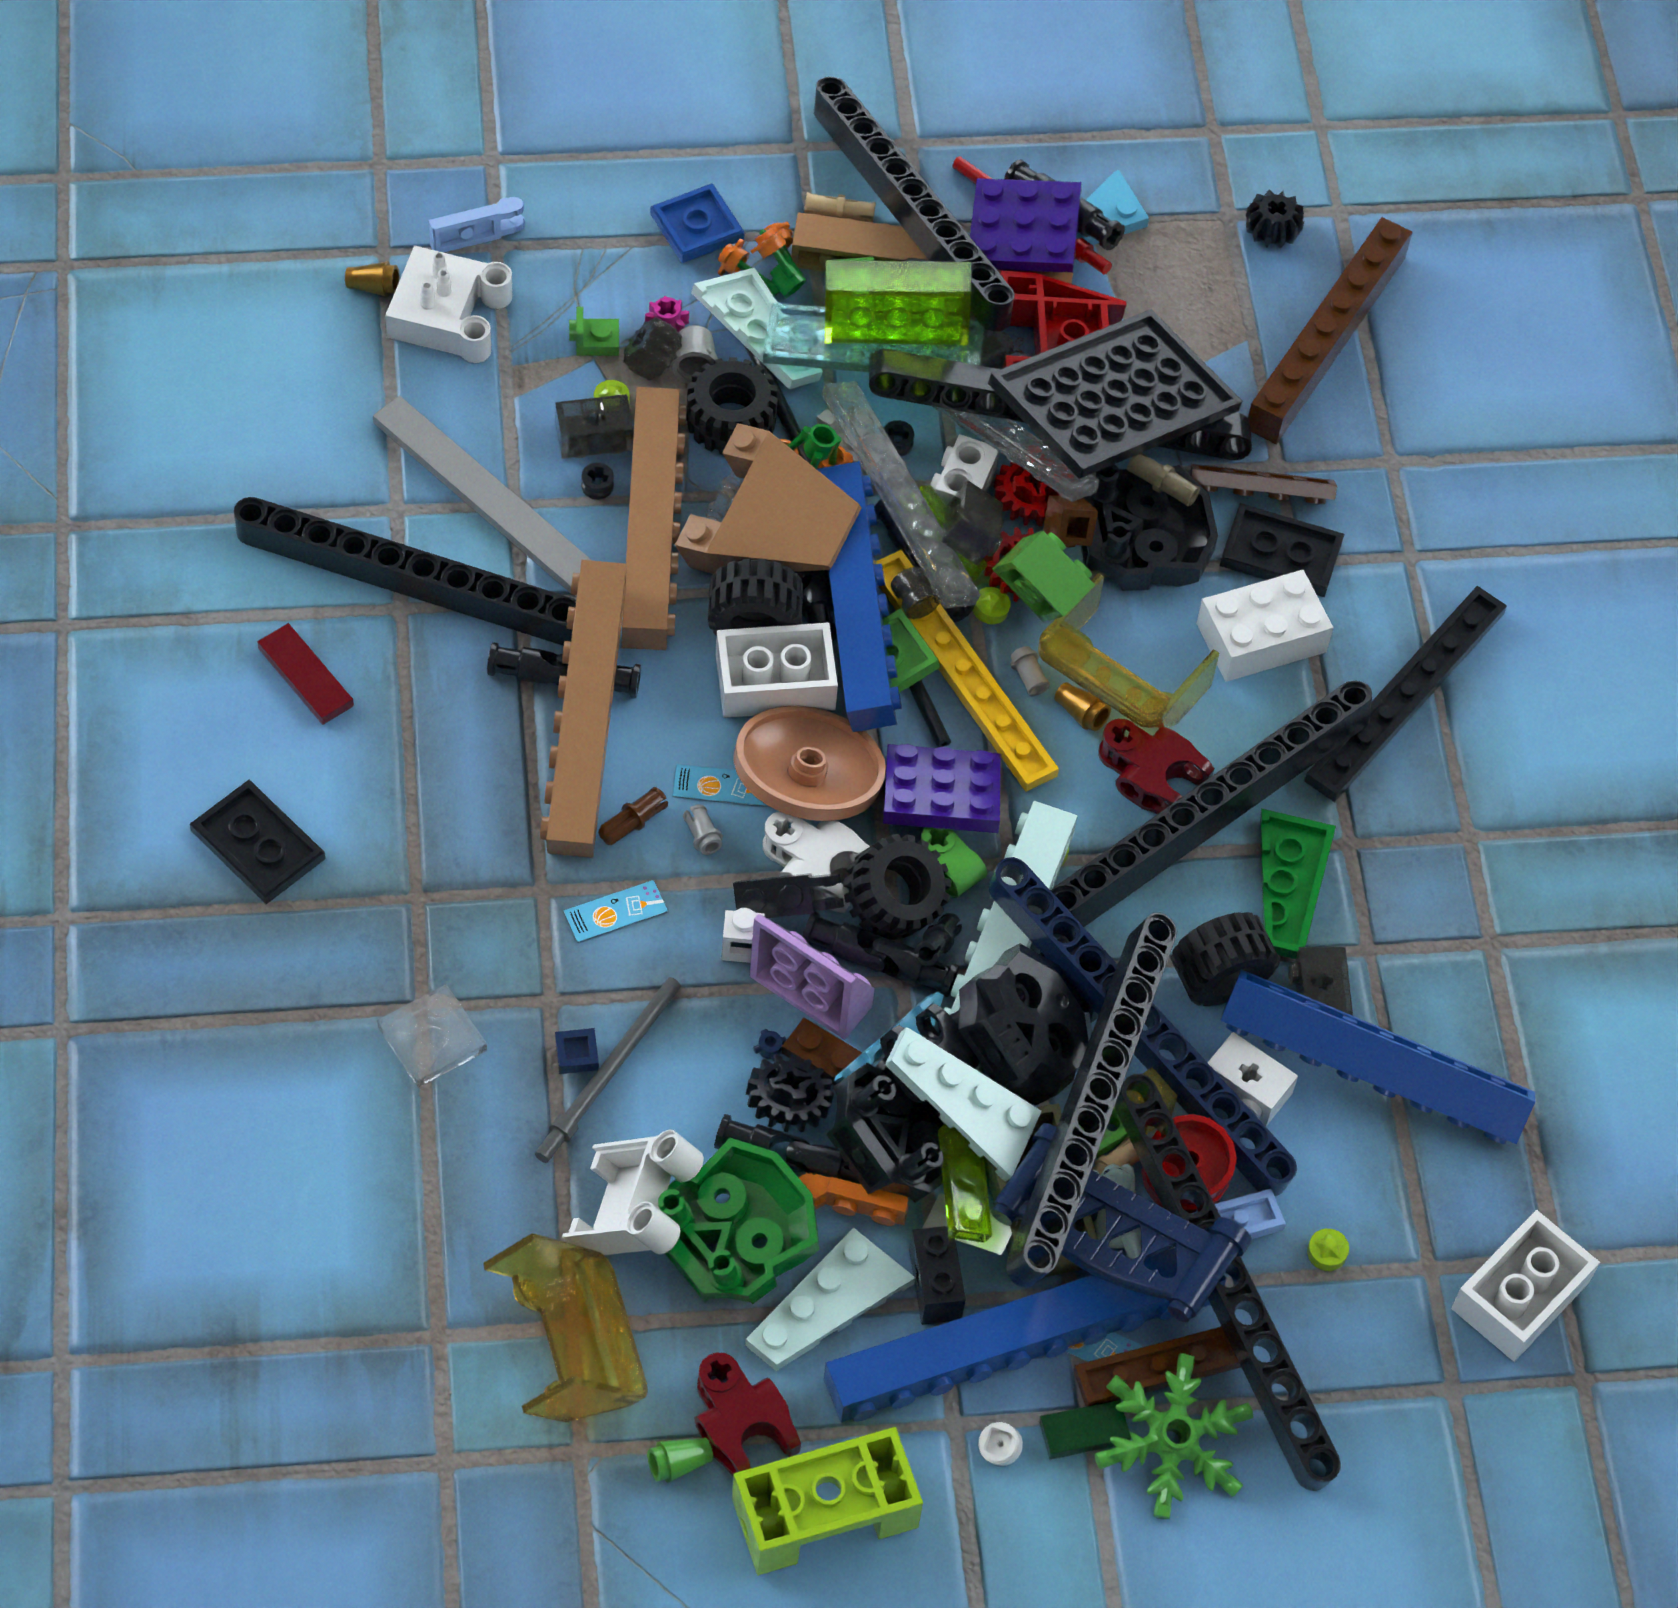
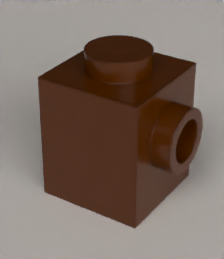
M1049 495L1043 531L1047 535L1050 532L1054 533L1069 548L1076 545L1092 546L1098 511L1083 497Z

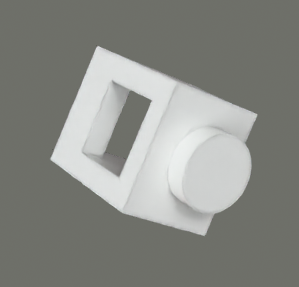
M740 908L736 911L725 910L722 960L751 963L752 948L731 947V942L752 944L754 918L758 914L764 916L765 913H755L748 908Z

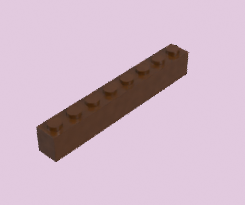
M1381 217L1252 401L1248 414L1252 433L1277 445L1405 260L1412 231Z

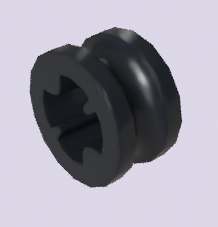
M901 420L891 421L883 428L881 443L899 457L905 456L912 451L915 436L914 429L907 422ZM894 435L902 436V442L894 441Z
M596 462L587 465L583 469L581 488L587 497L600 500L611 495L614 489V473L608 465ZM595 478L603 479V481L600 480L599 485L592 483V480L595 482Z

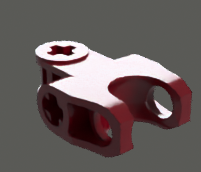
M1118 718L1107 723L1103 730V740L1098 749V756L1101 762L1106 767L1120 774L1115 780L1118 791L1125 798L1144 810L1159 814L1169 805L1182 798L1168 784L1167 780L1183 778L1199 786L1213 776L1215 768L1210 761L1189 740L1170 728L1160 727L1152 736L1136 726L1132 721ZM1126 730L1129 732L1128 737H1125ZM1111 751L1114 753L1112 758L1110 757Z
M716 1352L709 1354L702 1360L699 1366L697 1391L708 1410L694 1417L695 1425L701 1438L709 1440L713 1457L729 1471L732 1477H734V1473L751 1469L750 1461L742 1447V1444L750 1437L763 1435L773 1439L788 1457H792L800 1452L801 1442L790 1417L788 1405L770 1378L767 1377L751 1385L738 1362L726 1353ZM716 1376L717 1379L711 1381V1377ZM726 1378V1382L721 1383L720 1380H723V1379Z

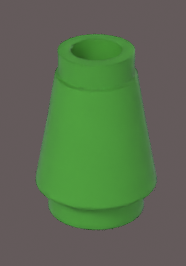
M707 1438L660 1441L656 1443V1447L648 1449L647 1458L653 1478L657 1482L665 1480L667 1483H670L712 1462L713 1452Z

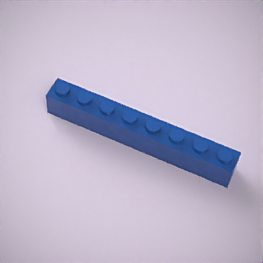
M860 461L819 468L817 470L859 503L862 508L832 568L829 569L846 713L852 732L897 725L895 710L902 709L899 688L898 686L892 687L891 678H897L898 674L894 655L888 656L887 647L894 646L890 624L884 625L883 617L890 616L887 596L886 594L880 595L879 586H884L886 583L882 563L876 564L875 556H880L882 553L878 533L872 534L871 528L878 525L874 504L868 505L867 497L874 496L870 474L863 475Z
M1242 969L1237 976L1221 1015L1220 1021L1227 1023L1226 1028L1242 1036H1248V1033L1263 1038L1262 1042L1272 1049L1284 1051L1287 1048L1300 1054L1299 1058L1310 1065L1321 1067L1323 1063L1337 1069L1336 1073L1346 1080L1358 1082L1359 1079L1373 1084V1089L1382 1095L1392 1098L1396 1094L1411 1100L1410 1105L1420 1111L1432 1113L1435 1110L1447 1115V1120L1452 1124L1466 1129L1470 1125L1483 1130L1487 1138L1500 1144H1506L1507 1141L1517 1144L1536 1102L1535 1092Z

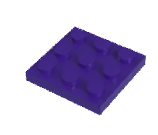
M977 178L970 230L971 239L996 270L1073 273L1082 193L1081 182Z
M888 744L883 824L998 833L1000 824L1001 753H990L985 750H954L948 747H918L911 744Z

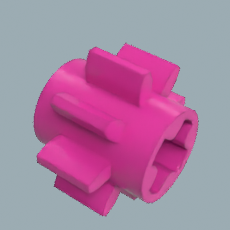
M664 296L656 302L651 301L649 303V312L645 314V326L652 327L653 338L658 337L669 342L678 336L680 330L685 328V325L689 324V311H682V300L677 301L674 298Z

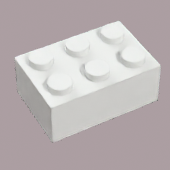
M1304 570L1203 598L1196 623L1225 682L1326 653L1333 632V626Z
M829 623L717 630L716 662L723 718L755 716L763 711L783 706H806L826 711L836 710L838 683Z
M1536 1210L1460 1288L1451 1309L1515 1362L1590 1283L1600 1262Z

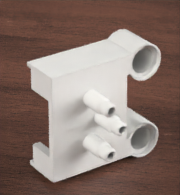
M414 246L385 315L387 338L460 355L470 363L485 361L491 354V327L485 318L470 315L478 297L481 298L487 307L492 309L504 308L510 304L513 296L511 269L501 262L484 263Z
M674 1130L663 1131L655 1137L594 1144L592 1148L596 1153L590 1169L608 1182L594 1227H590L580 1218H573L569 1233H563L562 1237L588 1257L652 1250L656 1254L668 1252L679 1239L680 1226L661 1211L658 1206L659 1196L668 1189L672 1176L679 1182H686L695 1177L703 1165V1153Z

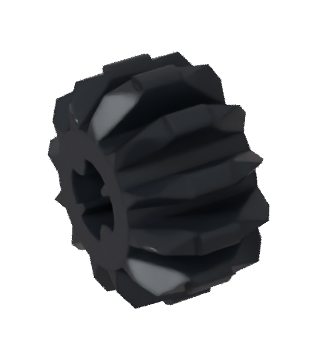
M1270 189L1265 196L1257 194L1253 202L1247 207L1245 215L1247 217L1246 232L1253 234L1254 242L1265 241L1266 248L1271 243L1276 244L1280 249L1285 242L1293 244L1297 239V235H1300V232L1303 230V206L1297 204L1296 196L1285 197L1284 190L1279 194H1274Z

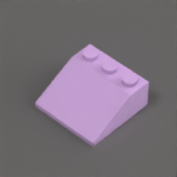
M760 914L754 918L750 977L845 1040L872 1008L875 988L862 975L858 973L852 974L840 966L832 955L826 952L820 953L808 945L807 941L800 934L794 931L789 932Z

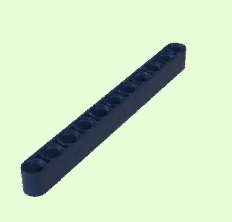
M1015 857L1001 860L997 864L988 886L991 897L1047 959L1060 966L1074 989L1099 1015L1118 964L1025 862ZM1002 877L1012 878L1017 885L1011 886L1006 884ZM1027 906H1037L1042 910L1043 914H1035ZM1053 934L1064 935L1069 943L1059 942ZM1080 963L1090 964L1095 969V972L1085 971ZM1152 1003L1145 1021L1148 1030H1142L1134 1055L1187 1114L1210 1118L1226 1130L1234 1142L1237 1157L1235 1167L1258 1192L1272 1189L1274 1196L1280 1195L1296 1175L1297 1165L1293 1156ZM1164 1049L1171 1052L1175 1060L1165 1059L1159 1050ZM1186 1079L1197 1081L1201 1089L1191 1088L1187 1084ZM1213 1108L1222 1109L1227 1114L1228 1119H1221L1216 1116ZM1240 1138H1247L1252 1141L1255 1149L1246 1148L1242 1145ZM1267 1167L1277 1169L1282 1175V1179L1273 1178L1268 1173Z

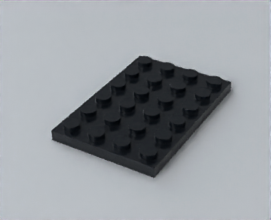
M1152 309L991 373L988 381L991 388L1078 479L1236 413L1243 402Z

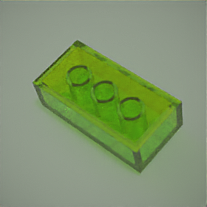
M826 260L824 343L969 344L971 262Z

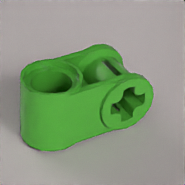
M928 827L923 829L921 840L923 839L929 843L927 849L930 852L935 849L941 855L937 858L941 865L946 863L949 870L944 873L946 879H951V888L945 892L951 897L958 898L987 876V869L982 859L952 829Z

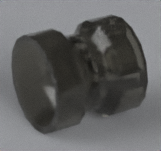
M911 567L903 570L891 582L892 591L898 599L902 600V608L910 619H919L927 616L937 608L940 602L933 587L928 586L929 579L920 567Z

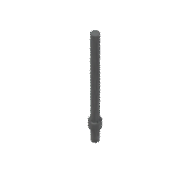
M669 977L566 1113L559 1114L551 1124L550 1134L535 1152V1156L540 1161L548 1163L561 1144L569 1142L579 1128L577 1123L681 988L680 983L676 979Z

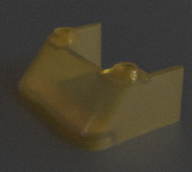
M1098 573L1091 580L1095 586L1064 617L1055 619L1043 631L1038 644L1040 658L1141 727L1161 728L1172 727L1178 724L1212 686L1220 653L1213 649L1173 694L1159 691L1095 648L1090 638L1079 631L1096 613L1099 607L1104 576Z
M531 1233L483 1263L485 1271L511 1277L514 1285L513 1294L518 1303L530 1310L541 1313L559 1381H554L547 1385L544 1393L522 1405L524 1414L560 1422H570L632 1406L647 1396V1382L617 1278L611 1263L602 1253Z

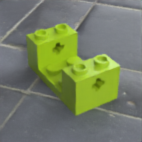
M896 1426L734 1473L732 1501L757 1576L798 1564L800 1545L871 1524L874 1526L878 1540L919 1528L923 1501ZM822 1483H832L838 1487L840 1495L834 1500H824L818 1496L816 1488Z

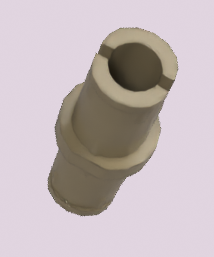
M1143 453L1132 456L1127 465L1129 472L1152 484L1153 490L1158 493L1163 491L1186 506L1192 505L1201 488L1174 472V467L1169 464L1164 466Z

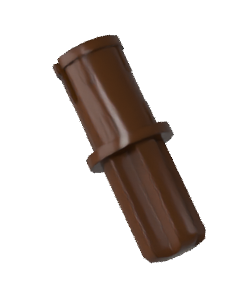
M653 787L635 802L625 803L622 806L621 812L601 825L598 831L600 838L607 845H613L634 829L641 830L644 828L646 821L668 807V801L662 802L667 799L665 794L659 788Z

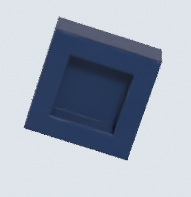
M594 1028L555 1032L559 1074L597 1071L599 1069Z

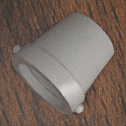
M699 325L687 326L680 330L677 336L675 354L672 357V372L674 376L681 382L689 384V382H692L693 374L701 372V366L706 363L714 365V360L718 359L711 332Z

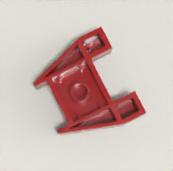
M1000 271L1001 276L1015 293L1010 326L1033 327L1035 355L1118 323L1123 319L1127 306L1124 300L1038 273ZM1006 355L1003 368L1032 356Z

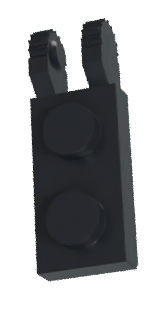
M812 873L736 881L733 883L736 910L748 908L755 913H765L764 917L775 918L813 914L821 910L844 907L843 898L836 896L815 900L813 886H835L841 883L840 874L812 876Z

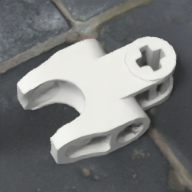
M778 811L770 815L765 823L763 851L770 860L785 867L779 877L812 873V876L831 874L834 870L848 868L855 861V857L859 853L870 847L852 829L837 820L820 821L814 827L801 818ZM838 883L835 886L829 887L813 886L815 900L836 896L843 898L844 907L830 910L844 913L850 906V903H845L844 894L849 891L848 888L843 887V884Z

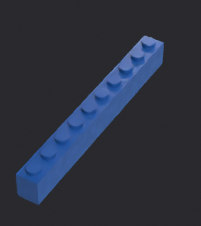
M1176 1247L1148 1258L1144 1263L1145 1267L1150 1270H1158L1159 1274L1164 1278L1175 1276L1177 1273ZM1090 1275L826 1362L824 1381L841 1423L851 1419L855 1422L869 1419L878 1410L890 1406L893 1409L903 1408L911 1404L917 1397L929 1393L932 1396L942 1395L950 1391L956 1384L968 1380L970 1383H978L989 1378L992 1372L1004 1368L1017 1370L1026 1366L1031 1359L1046 1355L1048 1358L1056 1357L1066 1352L1069 1346L1082 1342L1085 1345H1092L1103 1340L1109 1333L1118 1330L1131 1332L1140 1328L1145 1321L1158 1317L1160 1320H1167L1173 1318V1316L1167 1310L1170 1303L1166 1299L1135 1292L1105 1281L1095 1275ZM1225 1275L1219 1281L1223 1286H1225L1227 1280ZM1208 1299L1202 1307L1211 1305Z

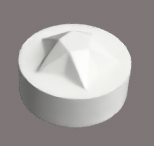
M992 1423L980 1434V1453L987 1461L994 1465L1006 1466L1012 1464L1021 1454L1023 1447L1022 1437L1014 1427L1007 1423Z

